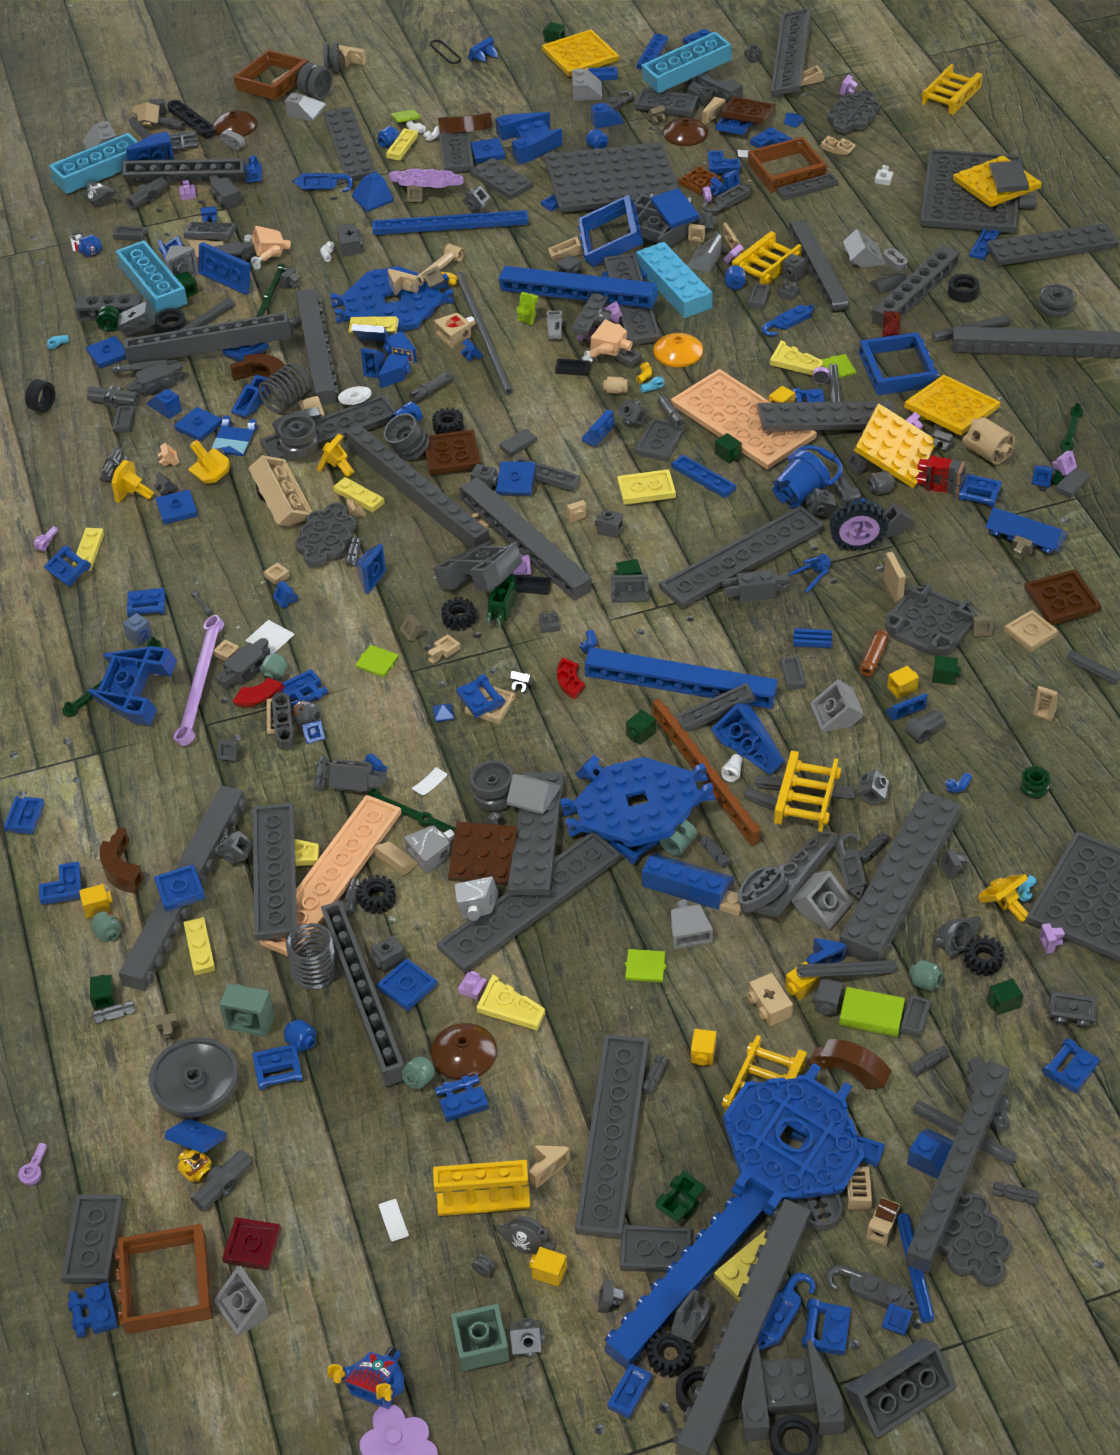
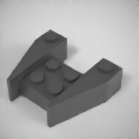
M640 194L634 202L642 238L657 242V244L665 242L669 247H672L688 236L690 223L697 224V220L671 229L651 203V196ZM629 222L627 226V234L631 233Z
M487 541L445 560L435 566L433 570L439 588L456 589L458 584L472 576L476 590L491 592L522 563V559L516 542L509 546H491L490 542Z
M807 1340L806 1357L764 1361L760 1360L758 1344H754L741 1404L743 1441L768 1440L770 1427L768 1416L815 1412L818 1436L843 1434L845 1418L841 1396L812 1341Z

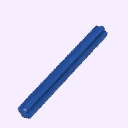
M903 1213L897 1215V1223L905 1257H907V1251L914 1237V1232L909 1214ZM908 1266L921 1322L930 1323L934 1320V1314L924 1273Z

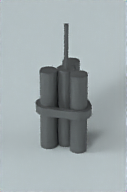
M178 131V133L169 134L173 151H185L188 148L198 147L195 131Z
M126 441L121 450L115 447L111 455L107 457L103 466L104 469L99 477L101 482L106 480L112 482L117 467L123 460H128L127 456H122L121 454Z

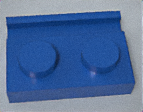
M16 796L4 824L5 832L13 830L15 833L33 834L45 805L44 799L24 797L23 799Z

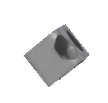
M547 311L548 340H562V311Z

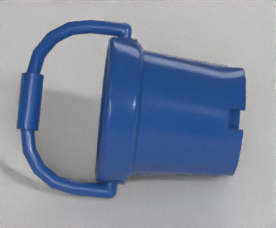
M814 445L802 446L787 458L789 464L778 478L773 481L772 484H775L772 490L781 503L784 504L787 501L790 503L788 507L795 509L806 501L807 496L815 488L823 490L838 480L842 474L843 466L840 460L836 458V455L823 447L820 448ZM805 450L818 451L822 456L832 462L834 461L838 466L837 474L830 479V474L825 464L813 453Z

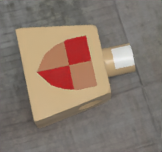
M459 313L434 320L435 334L452 349L463 343L467 338L469 339L471 337V327L476 325L472 316L465 319Z

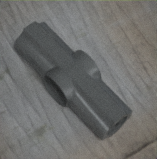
M160 176L148 185L141 184L137 192L127 197L126 204L130 209L134 210L147 201L154 202L157 195L168 188V183Z
M115 385L110 386L109 389L89 386L87 389V400L103 402L111 408L116 407L117 404L135 407L139 404V393L124 391Z
M238 1150L222 1166L217 1165L212 1168L207 1175L206 1181L190 1196V1200L200 1211H206L222 1194L228 1195L232 1192L237 1184V1180L253 1165L252 1159L243 1150Z

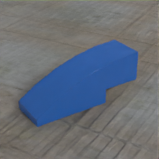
M255 375L251 384L245 385L231 413L247 418L263 403L259 395V384L268 378ZM266 385V390L270 394L268 385ZM262 386L261 391H262L263 396H264L265 399H266L267 396H266V394H265V392H264V389H263V386Z

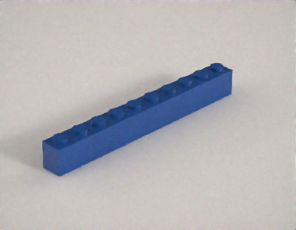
M504 266L498 278L501 291L516 293L526 292L528 294L588 301L592 293L608 297L607 303L610 304L617 301L619 305L653 308L658 297L657 285L654 282Z
M590 647L585 661L586 677L712 699L748 683L756 699L748 703V705L772 709L777 694L778 679L593 647Z
M747 1182L739 1196L730 1197L724 1206L726 1209L721 1214L717 1212L710 1221V1227L707 1230L703 1228L695 1238L696 1242L693 1246L688 1245L680 1255L682 1258L677 1263L673 1261L666 1270L667 1275L663 1279L658 1278L654 1282L648 1296L643 1295L635 1305L637 1308L633 1313H626L620 1322L622 1325L617 1330L612 1329L605 1338L606 1345L604 1351L627 1370L629 1364H633L647 1348L650 1338H654V1333L657 1331L660 1333L676 1315V1311L692 1289L696 1291L765 1214L763 1211L772 1196L752 1183Z

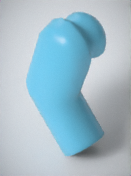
M53 336L47 341V347L49 349H56L61 344L69 343V336Z
M657 376L649 383L640 385L641 393L663 387V378Z
M1031 875L1027 877V881L1016 888L1019 899L1023 902H1027L1032 898L1030 888L1037 883L1036 879Z

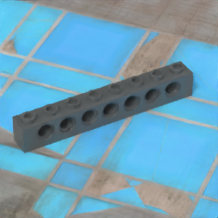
M244 159L123 161L122 175L126 183H149L160 176L166 182H183L189 180V182L209 181L211 175H217L219 178H228L230 181H246L247 166Z
M944 245L936 250L916 271L910 274L879 305L873 308L871 312L872 323L889 330L958 266L960 252Z

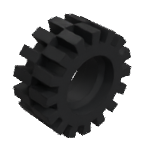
M446 407V410L442 408L440 411L437 410L436 414H433L432 422L435 434L457 432L464 429L463 416L458 409L455 411V408L449 410V407Z
M454 597L453 601L449 599L448 603H443L444 606L441 608L442 621L446 628L450 627L453 631L455 628H457V631L463 628L464 631L466 626L470 628L472 627L471 624L475 623V607L472 601L469 602V599L463 600V597H460V600H457V597ZM455 613H464L462 615H453Z
M371 875L369 880L365 878L363 883L359 884L357 889L359 904L362 909L364 908L365 912L368 913L370 910L371 914H375V911H378V914H382L381 910L387 912L388 907L391 909L393 903L395 904V887L390 878L386 879V876L380 878L379 875L373 878ZM377 891L385 893L381 897L377 898L369 896L371 893Z
M978 935L976 939L974 937L971 938L970 942L968 941L965 946L963 960L966 968L970 967V972L976 971L978 976H980V973H983V976H987L988 972L990 975H994L995 971L998 972L1002 967L1004 958L1003 946H1000L1001 943L999 941L995 942L994 937H991L989 940L988 935H984L983 939H981V935ZM985 952L990 954L992 958L981 959L976 956V953Z
M670 1328V1333H666V1329H662V1334H659L658 1331L654 1333V1338H650L647 1346L650 1368L653 1367V1372L656 1374L660 1371L661 1377H665V1373L669 1374V1378H673V1373H676L678 1377L681 1375V1370L685 1371L687 1365L690 1366L691 1363L690 1342L672 1335V1328ZM667 1346L675 1347L679 1355L676 1359L666 1360L660 1355L661 1349Z

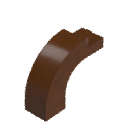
M491 112L438 118L440 133L470 132L492 128Z
M250 354L243 356V361L230 364V370L234 381L255 375L268 378L285 366V364L280 359L271 355Z
M118 827L115 834L111 836L110 842L103 841L101 844V864L107 880L114 887L136 894L144 877L140 865L126 863L121 860L129 843L126 828Z
M828 1039L825 1046L816 1047L808 1063L810 1067L815 1063L821 1069L838 1068L847 1071L855 1076L866 1089L884 1088L892 1071L872 1051L853 1042L839 1039Z

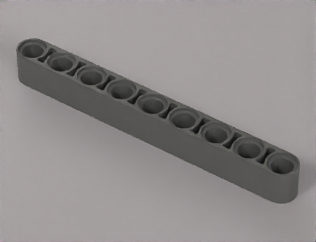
M807 221L790 222V235L796 246L798 244L802 245V258H805V264L830 311L848 309L847 295Z

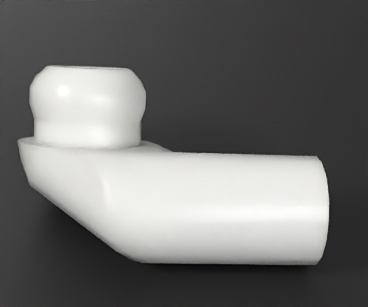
M412 120L406 122L408 129L418 131V133L425 132V126L421 123L414 124Z
M436 126L432 133L427 131V133L423 134L426 141L439 138V126Z
M328 241L320 250L326 262L332 259L330 254L333 252L335 245L331 241Z

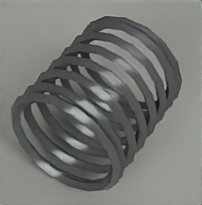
M288 362L259 384V395L271 411L282 414L311 392V379L300 365ZM290 365L296 367L304 376L307 383L306 391L301 376L293 368L289 367ZM287 369L291 370L298 377V379L301 382L303 390L300 389L297 380L290 372L287 371ZM266 385H268L271 394L276 398V400L282 403L283 406L276 403L270 397L269 393L266 390ZM262 386H263V389H264V392H265L267 398H268L274 405H276L277 407L282 408V409H276V408H274L272 405H270V404L268 403V401L265 399V397H264L263 394H262V391H261ZM272 388L278 393L280 398H278V396L274 393Z
M316 923L302 924L294 928L286 939V949L292 978L296 984L306 989L313 990L327 986L335 979L338 972L332 934L326 927ZM310 927L319 928V929H308V930H303V931H301L302 929L310 928ZM310 932L320 933V934H314V933H313V934H308V935H304V936L298 938L299 936H301V935H303V934H305V933H310ZM310 937H319V938H322V939L313 938V939L304 940L305 938H310ZM309 942H321V943H323V944H320V943L307 944V945H305V946L299 948L300 946H302V945H304V944H306V943H309ZM314 946H316V947H323V948H312V949H307V950H305L306 948L314 947ZM320 961H323V962H321V963H319V964H317V965H311V966L303 965V964H315V963H318V962H320ZM325 965L324 967H322V968H320V969H317V970H305V969L319 968V967ZM323 970H326V971H324V972H322V973H320V974L307 975V974L319 973V972H321V971H323ZM328 979L327 981H325V982H323V983H320V984H313V985H312V984H307V983H318V982H322V981Z

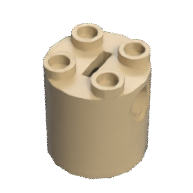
M985 417L972 420L971 428L962 440V443L968 449L995 465L1000 464L1011 456L1015 444V436Z

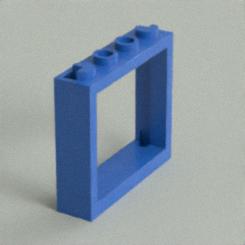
M630 195L578 218L580 225L578 229L581 233L579 236L583 243L581 244L584 251L583 256L585 261L589 262L592 267L604 262L603 257L616 256L643 244L636 206ZM627 213L631 233L593 250L590 230Z
M918 332L860 340L859 355L877 396L924 389L939 378V372L935 370L934 361L929 357V350L925 348L924 339H921ZM915 348L925 372L889 378L882 377L873 354Z

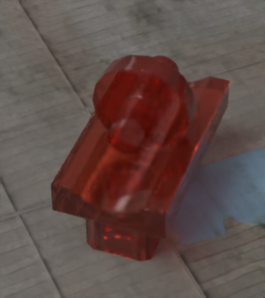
M884 311L882 337L899 335L901 312Z

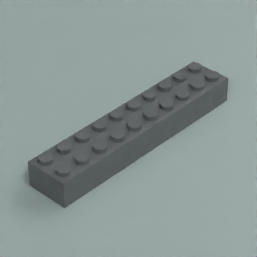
M922 790L840 935L839 942L847 946L846 955L861 961H882L958 821L960 804Z

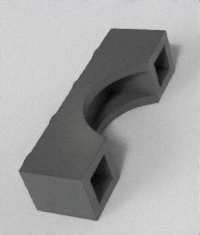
M710 70L687 80L689 85L695 81L703 87H712L713 96L725 99L726 103L733 97L743 98L742 84L734 80H714L710 78Z

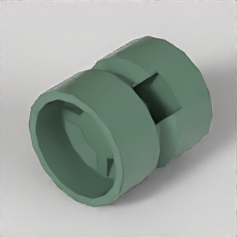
M685 820L682 824L676 826L675 833L671 837L659 840L660 846L669 855L678 857L697 836V831L689 821Z

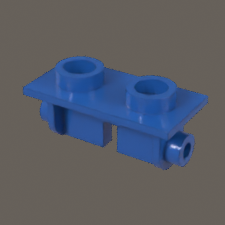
M252 155L249 157V164H246V181H262V164L258 163L257 157Z

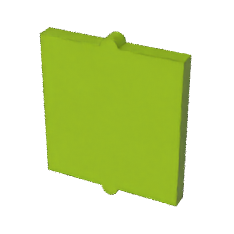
M414 109L391 113V117L397 123L421 119Z
M846 354L821 359L823 367L827 369L831 363L837 364L839 378L856 374V370Z
M370 644L367 650L361 654L355 667L384 678L388 671L393 668L394 663L399 658V654Z
M628 949L627 962H625V980L663 982V974L666 969V964H664L665 951Z

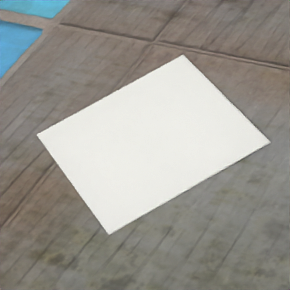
M268 620L245 641L253 644L260 638H267L269 642L267 647L270 648V654H273L295 634Z

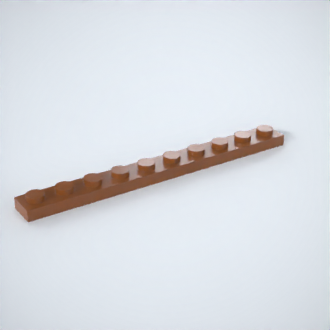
M660 699L653 701L652 716L693 770L697 765L704 763L708 780L702 782L704 785L712 783L714 791L710 792H713L715 799L751 846L758 844L761 833L759 825L754 823L748 811L743 809L738 798L730 792L728 785L721 780L718 772L711 767L707 757L701 754L697 744L692 742L687 731L683 730L677 718L672 716L668 706L664 705Z

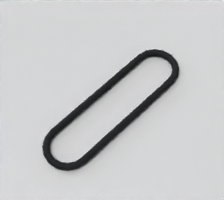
M436 39L430 42V46L449 63L456 64L461 61V57L443 41ZM441 42L459 60L455 62L448 60L432 43Z

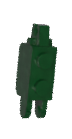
M510 574L491 592L485 619L486 624H491L493 619H497V625L502 626L504 620L507 621L517 596L515 574Z

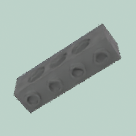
M142 295L77 296L75 304L77 320L96 321L99 309L107 305L117 308L122 313L143 303Z

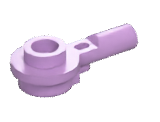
M53 526L46 535L37 536L33 543L35 550L44 552L49 546L52 537L58 532V528Z
M39 1143L31 1162L19 1170L18 1177L23 1184L32 1186L39 1182L42 1174L39 1164L46 1151V1144Z

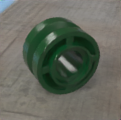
M109 305L101 307L96 319L97 326L103 331H115L118 328L119 310Z
M1038 766L1026 768L1021 777V791L1031 798L1045 796L1051 779L1049 772Z

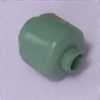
M278 653L267 655L260 666L263 678L265 680L271 678L280 681L288 667L286 659Z
M109 911L98 912L90 923L92 932L101 942L114 941L121 932V924L115 915Z
M920 960L916 965L913 964L911 966L909 977H912V983L915 987L932 991L940 986L943 972L938 964Z
M415 1057L405 1064V1068L401 1073L402 1079L408 1087L421 1089L434 1077V1067L427 1058Z

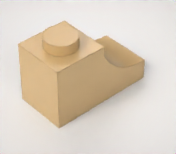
M145 102L133 106L132 112L137 114L138 122L143 123L144 126L151 127L158 123L160 106Z

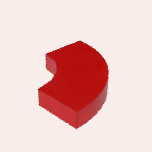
M562 657L557 667L558 684L566 695L575 700L584 690L585 683L576 675L579 670V664Z
M267 678L263 683L255 687H242L232 702L239 707H254L256 704L267 701V699H272L274 694L281 692L285 686L281 682Z

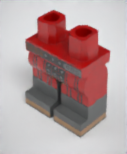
M931 455L929 460L920 458L917 470L925 471L926 473H918L917 483L925 485V491L946 492L952 494L953 498L958 499L965 479L966 462L942 457L936 458L934 455Z

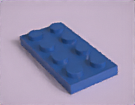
M204 242L199 244V274L245 295L250 293V263Z

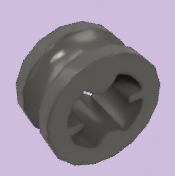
M478 1254L476 1257L477 1261H473L471 1266L481 1276L488 1277L491 1274L490 1270L495 1268V1264L486 1255Z

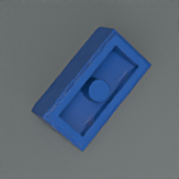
M925 693L896 704L887 709L886 713L894 721L923 710L927 705L928 694Z

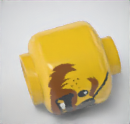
M186 1149L178 1157L180 1162L177 1169L191 1183L196 1181L202 1182L211 1171V1160L204 1153L193 1149L190 1151Z

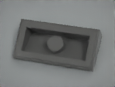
M897 272L872 280L870 284L878 293L882 294L896 289L907 277L906 273Z

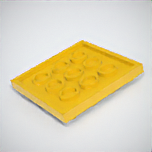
M592 29L542 45V51L568 77L572 76L573 69L582 68L588 70V68H600L601 66L619 61V55Z
M999 156L996 159L953 174V181L989 207L1041 188L1042 184L1041 181L1024 170L1029 190L998 193L989 170V163L1010 161L1005 156Z
M942 375L905 401L904 408L913 413L916 412L925 419L962 436L971 428L970 424L973 419L986 418L1000 407L1001 402L946 375Z
M878 403L853 451L914 488L918 482L917 475L919 472H922L917 470L920 458L929 459L935 445L933 444L934 438Z

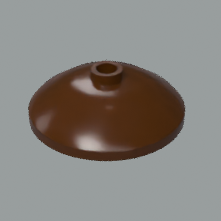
M232 110L219 115L213 122V126L218 136L225 130H230L245 137L256 129L257 121L252 114L246 111Z
M683 117L670 121L663 129V136L671 144L693 146L707 138L708 129L704 123L697 119Z
M460 1023L445 1028L436 1036L431 1046V1058L434 1067L439 1073L453 1080H461V1077L466 1075L469 1077L476 1074L478 1077L482 1076L492 1067L497 1054L493 1036L483 1027L471 1023Z

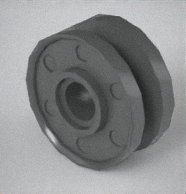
M324 42V67L330 70L333 67L335 73H339L338 42H333V47L330 49L329 42Z
M1061 284L1047 285L1040 291L1038 308L1049 316H1066L1073 309L1075 293L1069 287Z

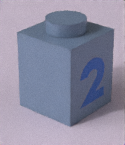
M135 613L123 622L126 639L136 646L140 647L153 637L149 621L139 614Z

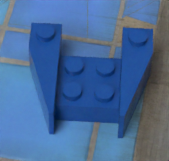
M550 112L509 114L495 118L496 134L501 141L516 137L517 140L512 141L513 158L518 164L532 161L563 145L562 128L552 131L549 129Z
M154 646L104 653L103 657L107 660L109 666L99 689H89L88 692L97 703L134 724L151 726L157 709L148 698L140 697L150 673L171 677L177 659L169 649Z

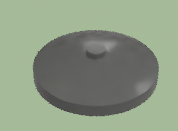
M204 1037L188 1038L170 1045L155 1059L149 1073V1086L156 1103L166 1112L180 1117H198L217 1110L231 1098L239 1080L238 1065L231 1050L219 1041Z

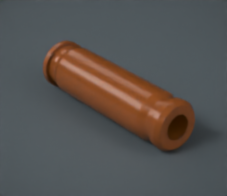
M877 630L874 633L859 667V671L863 676L869 677L874 674V670L889 639L888 633L884 630Z

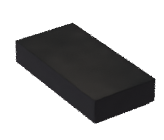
M558 358L555 374L588 376L591 361Z
M515 575L517 592L548 595L551 578Z

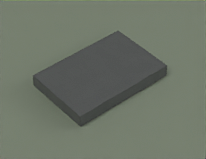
M1020 160L989 163V170L998 193L1029 190V184Z
M191 222L183 235L184 238L230 240L237 229V225L235 223Z
M652 418L634 450L635 455L667 462L685 431V425L683 428L678 429L673 422Z
M623 1225L620 1246V1271L666 1273L670 1264L673 1261L677 1263L682 1258L680 1255L688 1245L691 1246L692 1228Z

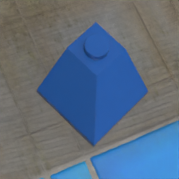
M378 172L364 176L352 194V198L366 212L394 202L385 179Z
M378 544L369 549L357 560L358 576L366 594L370 593L386 572L383 544Z
M929 1128L919 1133L909 1150L907 1165L938 1179L954 1141Z

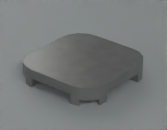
M929 583L916 587L910 585L906 589L905 596L892 612L888 611L885 622L886 632L894 640L928 655L946 656L951 654L973 626V617H975L976 612H974L971 602L967 599L959 602L931 590L932 584Z

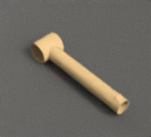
M447 244L444 255L422 273L418 274V285L421 286L426 282L423 275L424 272L436 266L441 270L452 260L461 262L465 254L464 248Z

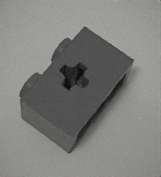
M355 223L337 225L342 256L361 254L360 247H363L360 229H356Z
M145 301L120 313L118 327L126 337H129L154 325L155 311Z

